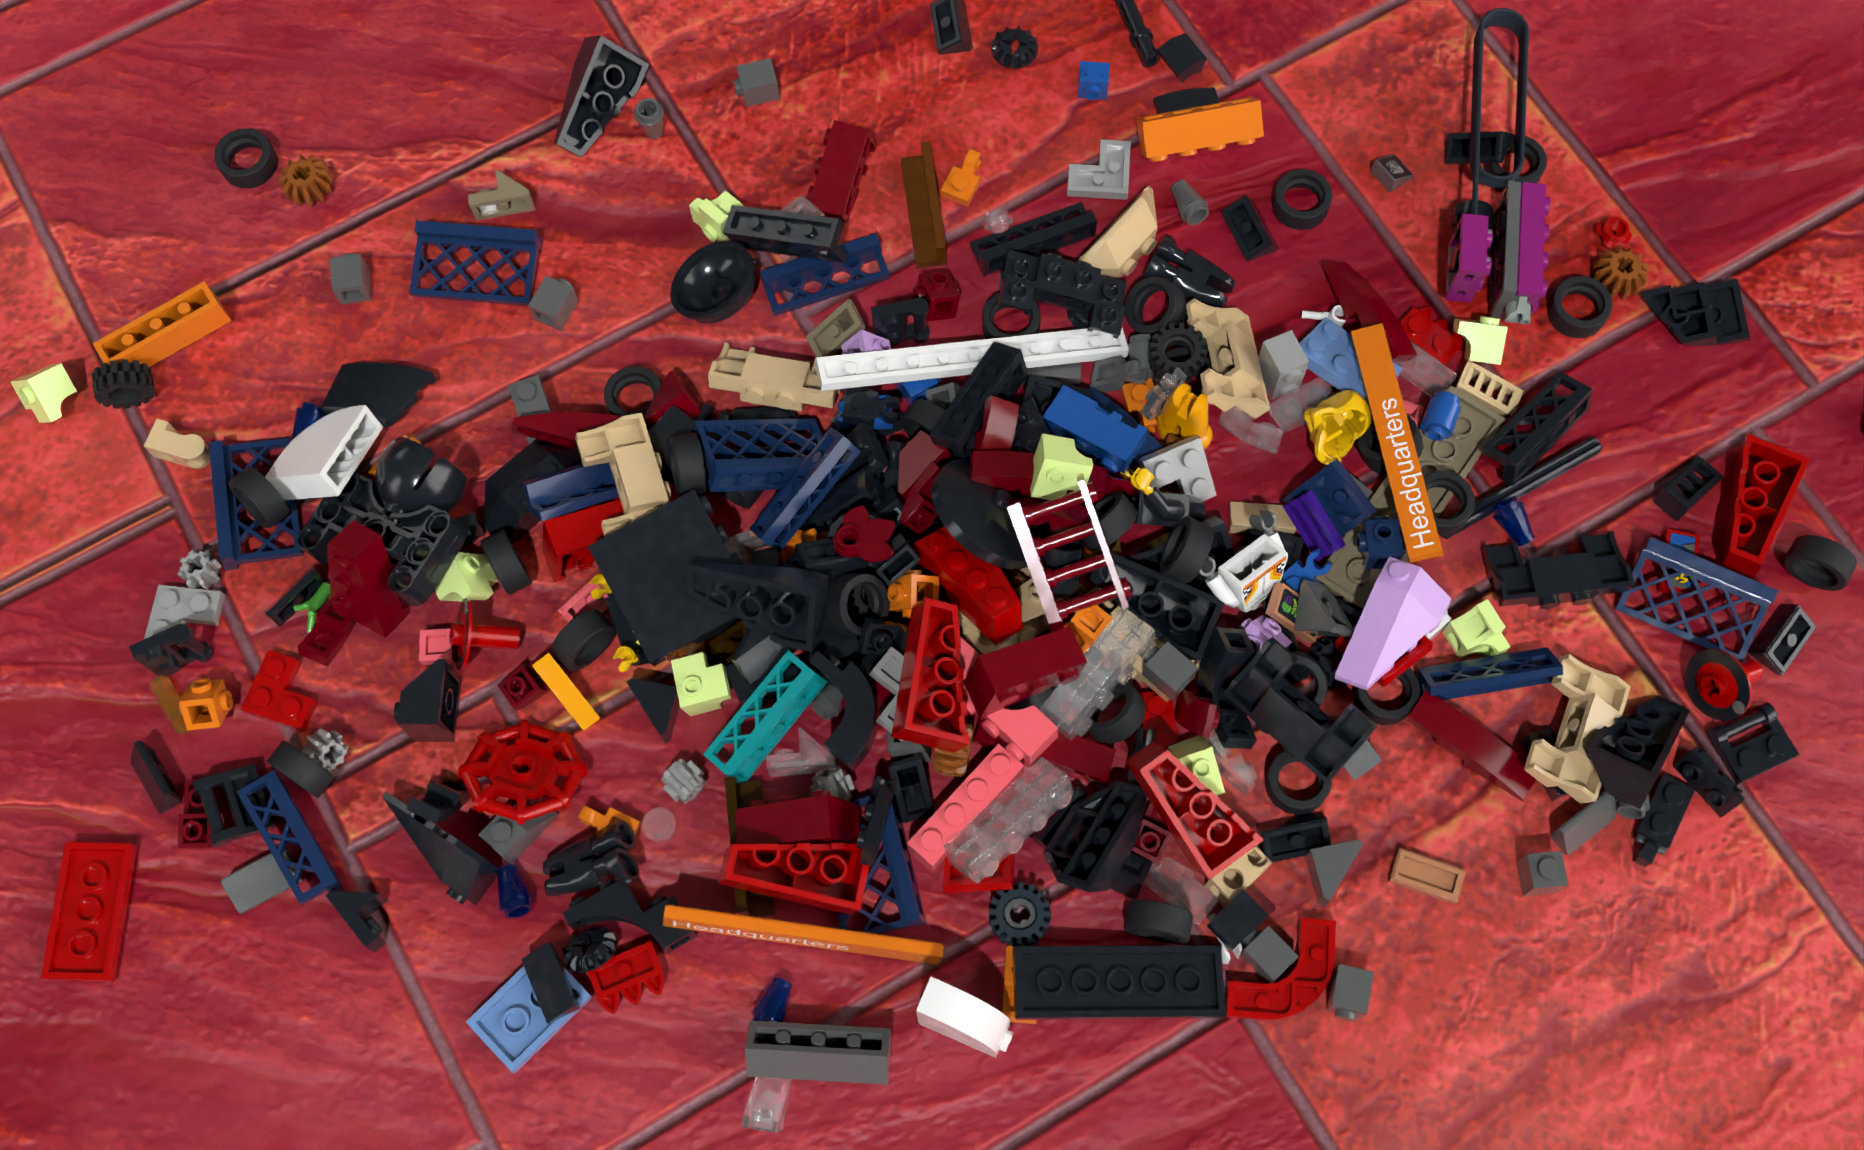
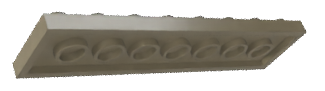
M1451 385L1446 392L1458 396L1460 399L1459 405L1461 406L1452 436L1442 441H1434L1427 438L1421 428L1419 430L1424 445L1422 454L1419 457L1423 477L1428 473L1440 470L1451 471L1465 479L1480 458L1483 447L1494 437L1505 421L1504 417ZM1387 476L1370 499V502L1377 511L1365 520L1378 516L1398 519ZM1433 487L1428 489L1427 493L1433 516L1438 518L1454 494L1447 489ZM1365 520L1346 533L1343 538L1346 546L1333 552L1327 562L1330 560L1333 562L1331 569L1324 575L1316 576L1321 582L1320 584L1328 586L1333 596L1341 600L1343 598L1346 599V603L1361 613L1382 569L1365 570L1363 552H1358L1357 533L1362 532ZM1402 550L1403 556L1401 561L1408 562L1407 550Z

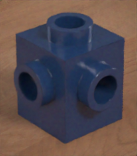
M1384 516L1374 517L1370 520H1365L1362 532L1357 533L1358 552H1363L1365 570L1383 569L1389 557L1398 560L1402 559V550H1406V546L1399 527V519H1389Z

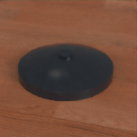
M955 459L943 466L933 479L931 497L935 511L948 532L970 553L987 563L1005 569L1027 568L1028 565L1007 510L1008 502L1019 498L1022 501L1023 497L1026 496L970 480V459ZM1047 524L1030 525L1034 538L1040 536L1043 539L1048 535Z

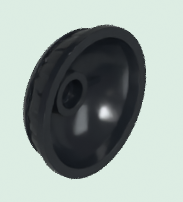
M718 241L697 250L687 258L674 276L670 290L673 307L683 317L700 323H717L736 314L747 303L754 289L755 272L750 253L744 246L734 241Z

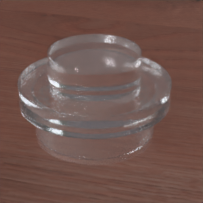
M1006 208L994 209L984 215L985 221L983 226L985 230H991L994 234L1001 233L1009 229L1008 225L1013 222V217L1011 214H1008Z
M654 808L643 818V832L652 841H665L674 834L676 819L668 809Z

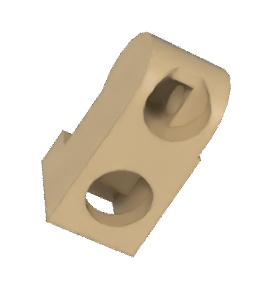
M156 419L144 444V447L153 457L194 469L205 468L211 463L209 446L199 435L178 434L169 422Z
M1255 846L1211 880H1208L1204 887L1225 908L1244 888L1252 885L1272 865V861Z

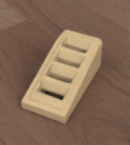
M1467 361L1455 387L1497 414L1507 418L1516 411L1524 392L1470 361ZM1470 380L1476 382L1474 387L1469 385ZM1482 384L1488 386L1485 393L1479 391ZM1494 389L1499 391L1496 400L1491 397ZM1505 394L1511 396L1508 406L1502 404Z

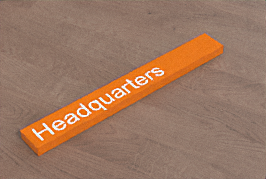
M1383 323L1353 330L1351 335L1409 562L1412 563L1443 556L1441 542Z
M668 904L667 906L665 905L663 926L935 965H938L943 957L944 945L936 942Z

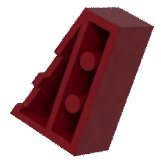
M834 120L832 128L826 130L823 142L824 146H826L823 157H819L815 166L817 178L815 185L809 187L806 203L809 204L808 208L815 215L839 218L842 222L848 223L859 194V189L857 188L861 175L866 176L868 171V165H865L868 152H875L877 143L869 129Z
M353 520L327 544L332 609L340 616L349 617L386 638L410 612L406 605L401 606L398 595L389 589L388 578L392 564L381 535Z
M1069 626L980 655L966 677L964 686L980 719L1030 696L1042 693L1060 683L1066 685L1077 680L1080 677L1079 673L1087 664V660Z
M825 790L810 792V797L801 799L799 796L793 795L782 796L779 798V802L770 804L768 801L749 802V807L736 809L737 844H828L839 841L846 844H857L860 832L859 806L830 795V791Z

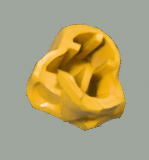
M1345 390L1322 401L1316 407L1305 410L1303 418L1311 435L1310 440L1315 445V455L1318 461L1328 465L1338 458L1341 462V458L1348 454L1354 441L1361 437L1369 428L1372 419L1369 404L1363 396L1354 390Z

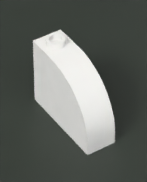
M366 405L352 406L335 411L319 419L295 437L280 454L265 478L275 487L284 500L339 496L383 429V426Z
M930 977L916 1010L920 1025L995 1058L999 1050L1006 1052L1014 1032L1008 1030L1010 1019L1005 1014L956 987Z

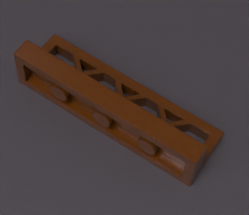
M930 141L921 142V156L901 158L916 269L947 265L946 243Z

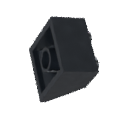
M438 659L401 690L400 702L395 703L394 719L414 741H455L461 678L445 659Z

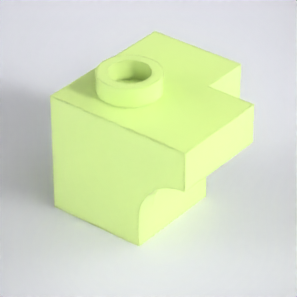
M725 190L714 200L709 201L707 198L701 200L697 197L689 207L693 221L702 228L703 233L709 240L715 242L716 240L731 241L723 234L731 206L744 205Z
M1480 316V321L1455 319L1453 331L1461 334L1465 340V359L1501 365L1508 327L1500 324L1499 318Z
M62 363L50 364L10 381L25 409H32L39 423L53 422L61 418L60 408L62 401L67 396L77 392Z
M1042 433L1033 458L1034 473L1030 487L1031 497L1052 500L1066 495L1067 490H1080L1077 478L1084 476L1087 484L1093 469L1092 458L1085 457L1076 450L1074 439Z
M458 552L434 590L440 601L462 602L464 598L486 601L494 594L491 587L498 579L485 554Z
M1488 599L1477 604L1462 616L1450 621L1442 632L1459 660L1471 654H1480L1485 657L1502 655L1511 647L1502 634L1506 627Z
M703 652L671 660L680 708L689 716L721 709V702L732 698L726 668L722 663L709 667L706 655Z
M1198 735L1169 746L1170 753L1187 767L1208 789L1216 795L1225 793L1213 748L1207 741Z

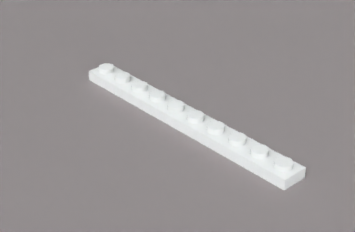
M1086 328L816 357L815 365L821 391L971 375L993 342L1021 349L1026 368L1097 361L1120 356L1125 358L1128 355L1129 348L1123 328L1121 329V335L1117 339L1113 338V334L1098 330L1090 332Z

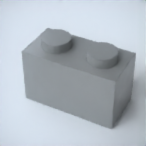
M1290 330L1263 341L1258 358L1263 380L1271 401L1279 397L1286 399L1295 395L1300 389L1309 364V360L1296 336Z

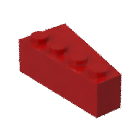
M1746 434L1737 451L1720 566L1754 579L1766 558L1810 463V458Z
M619 497L613 498L605 504L588 506L577 512L543 521L542 552L554 582L565 579L564 572L576 567L579 568L580 572L592 568L591 563L595 560L587 546L604 538L601 527L602 520L625 515Z
M945 526L914 543L915 550L921 559L917 563V569L922 570V575L939 576V591L953 605H957L958 610L995 646L1023 630L1021 602L1000 567L987 563L970 553L955 540Z
M925 597L912 608L891 733L893 738L954 753L970 745L969 732H966L965 728L967 709L962 693L964 674L963 667H960L959 658L961 640L957 605Z
M1152 741L1125 761L1193 869L1208 880H1211L1264 840L1243 819L1226 806L1214 792L1198 780L1173 754Z
M732 844L725 849L718 884L852 915L861 910L869 866L860 864L862 849L856 848L857 844Z

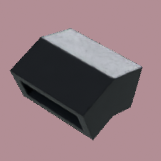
M1186 33L1171 38L1157 49L1160 57L1181 82H1184L1191 75L1201 72L1207 61L1205 55Z
M901 533L887 543L894 551L892 557L881 562H871L877 574L888 586H891L921 560L917 551Z

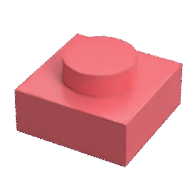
M450 628L420 630L419 662L422 665H432L438 659H445L448 664L455 663V645H450L449 643Z

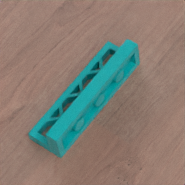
M788 650L703 755L727 777H735L737 783L747 782L828 681ZM793 662L802 671L794 681L784 683L783 672ZM776 691V703L772 708L762 709V698L767 692ZM755 717L754 730L750 734L741 735V724L744 720ZM734 743V754L725 764L716 755L725 744Z

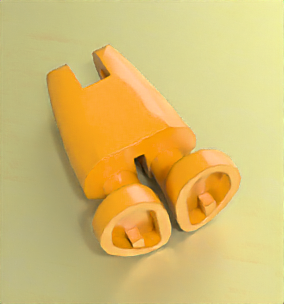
M1185 383L1180 384L1170 394L1163 409L1157 416V431L1165 442L1170 434L1178 436L1181 432L1180 438L1182 439L1197 435L1201 438L1205 450L1210 445L1213 436L1211 426L1208 424V396L1201 393L1198 397L1190 392L1191 386Z

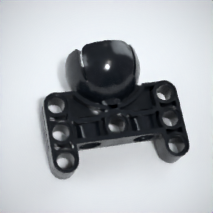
M398 437L384 449L378 460L376 469L377 484L373 480L354 472L339 496L324 497L301 530L298 536V545L319 563L327 564L329 563L327 544L354 520L381 535L390 562L396 565L388 578L389 589L410 606H420L429 599L467 538L466 529L448 512L453 510L462 500L467 488L468 479L445 458H439L433 468H429L425 472L415 489H413L433 459L434 452L413 440Z

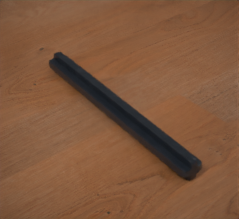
M1590 437L1527 472L1513 487L1506 484L1475 502L1474 510L1466 524L1456 533L1441 537L1444 539L1452 537L1594 457L1602 450L1601 443L1596 437ZM1459 511L1445 519L1454 518L1459 513Z

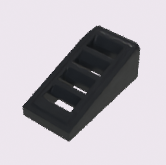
M1698 456L1666 484L1653 501L1672 519L1679 521L1724 476ZM1693 471H1696L1700 476H1702L1706 481H1708V483H1705L1701 478H1699L1695 473H1693Z

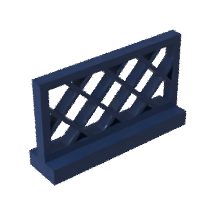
M416 220L415 233L418 236L409 291L412 297L528 306L533 298L538 253L542 252L543 239L537 230ZM425 245L438 246L443 253L428 263L424 258ZM459 248H468L473 255L458 266L450 255ZM490 250L498 251L502 258L488 268L480 258ZM519 253H530L529 263L518 271L510 260ZM448 258L456 268L441 279L434 271V268ZM478 260L486 271L471 282L463 271ZM508 263L515 271V274L501 284L493 273ZM431 271L439 282L430 289H419L420 279ZM461 274L469 284L459 292L451 291L446 284ZM491 276L498 287L489 294H481L476 286ZM518 279H521L525 284L524 297L511 296L506 289Z
M815 418L695 421L693 426L709 472L707 484L710 492L781 489L807 457L804 453L807 450L812 451L822 438ZM774 430L783 436L778 440L765 432ZM809 430L811 438L807 439L795 431ZM745 431L753 437L748 441L735 432ZM705 432H715L722 436V438L717 442L707 436ZM790 439L802 446V448L797 451L786 445L785 442ZM729 440L742 449L737 453L724 446V444ZM760 440L771 446L772 449L767 452L756 446L755 443ZM780 451L788 457L777 458L774 454ZM718 452L728 459L715 460L714 455ZM750 452L759 458L747 459L744 455Z
M290 438L224 445L222 441L209 442L219 559L225 571L239 569L238 564L303 556V550L297 542L301 532L297 499L284 500L288 508H290L291 514L282 523L279 521L275 524L278 528L266 540L255 532L261 525L257 520L249 527L239 521V516L245 508L242 504L238 506L237 498L228 484V481L235 476V471L239 473L243 470L234 464L233 454L248 453L254 457L246 467L252 466L255 468L261 462L271 469L274 464L264 457L273 449H285L291 442ZM291 523H292V528H293V530H291L290 528H288V526H289ZM240 528L245 531L242 535L240 534ZM283 532L294 538L293 548L280 549L273 543ZM250 536L263 544L255 553L242 554V545Z
M1644 538L1639 549L1641 551L1632 568L1634 582H1636L1638 577L1641 585L1632 587L1630 591L1621 592L1614 609L1706 649L1726 651L1739 660L1740 663L1743 662L1770 603L1774 602L1779 590L1655 538ZM1648 559L1658 563L1663 577L1645 583L1641 573L1645 560ZM1666 567L1677 572L1668 575ZM1681 574L1689 576L1695 590L1677 596L1670 578ZM1665 581L1672 598L1654 605L1647 587ZM1698 581L1708 585L1700 588ZM1714 587L1720 589L1726 604L1709 609L1702 592ZM1643 589L1649 607L1635 611L1624 606L1630 593ZM1697 594L1704 612L1686 618L1679 600ZM1729 594L1739 597L1740 599L1732 601ZM1744 601L1758 605L1753 619L1741 623L1734 605ZM1674 602L1681 620L1671 624L1661 622L1656 608ZM1729 608L1735 625L1717 631L1711 613ZM1652 611L1654 618L1649 617L1643 613ZM1706 616L1712 634L1701 638L1694 636L1688 622ZM1683 624L1685 631L1675 628V626ZM1750 625L1745 634L1743 627ZM1738 630L1742 643L1737 654L1724 648L1720 635ZM1715 638L1717 645L1706 640Z
M894 794L882 838L883 850L867 875L864 890L865 893L868 888L882 896L872 915L863 909L859 911L870 918L863 931L860 932L881 935L909 926L917 927L927 924ZM867 796L850 801V803L858 805L860 810L861 807L868 806L869 801L874 802V800ZM859 823V824H860V828H861V827H862V828H868V827L862 825L861 823ZM885 857L887 860L888 867L882 864ZM879 867L889 872L891 882L885 893L869 885ZM893 890L895 893L896 900L890 897ZM887 900L898 906L901 920L887 924L877 918ZM836 912L840 929L850 930L848 921L851 915ZM875 921L881 924V926L872 928Z

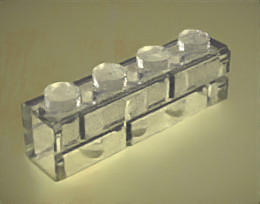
M1121 608L1084 653L1087 664L1079 673L1080 677L1066 685L1060 683L1039 710L1069 740L1072 741L1076 734L1082 737L1091 727L1093 720L1090 717L1097 708L1103 711L1112 701L1114 694L1111 691L1118 682L1124 685L1135 671L1132 665L1139 656L1144 659L1149 651L1155 647L1156 643L1153 641L1155 630L1128 609Z
M1041 757L943 846L951 864L975 884L979 883L984 877L993 875L1004 858L1009 854L1018 852L1023 845V841L1031 833L1043 829L1048 818L1057 809H1063L1070 803L1074 791L1067 774Z

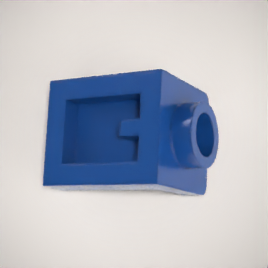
M1080 61L1077 98H1086L1092 101L1098 99L1107 100L1110 63Z

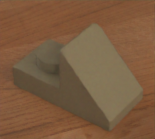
M495 170L498 190H482L468 195L469 206L476 221L536 210L529 189L499 170Z
M847 299L806 336V339L816 357L834 356L842 350L841 345L860 330H865V323L852 300Z

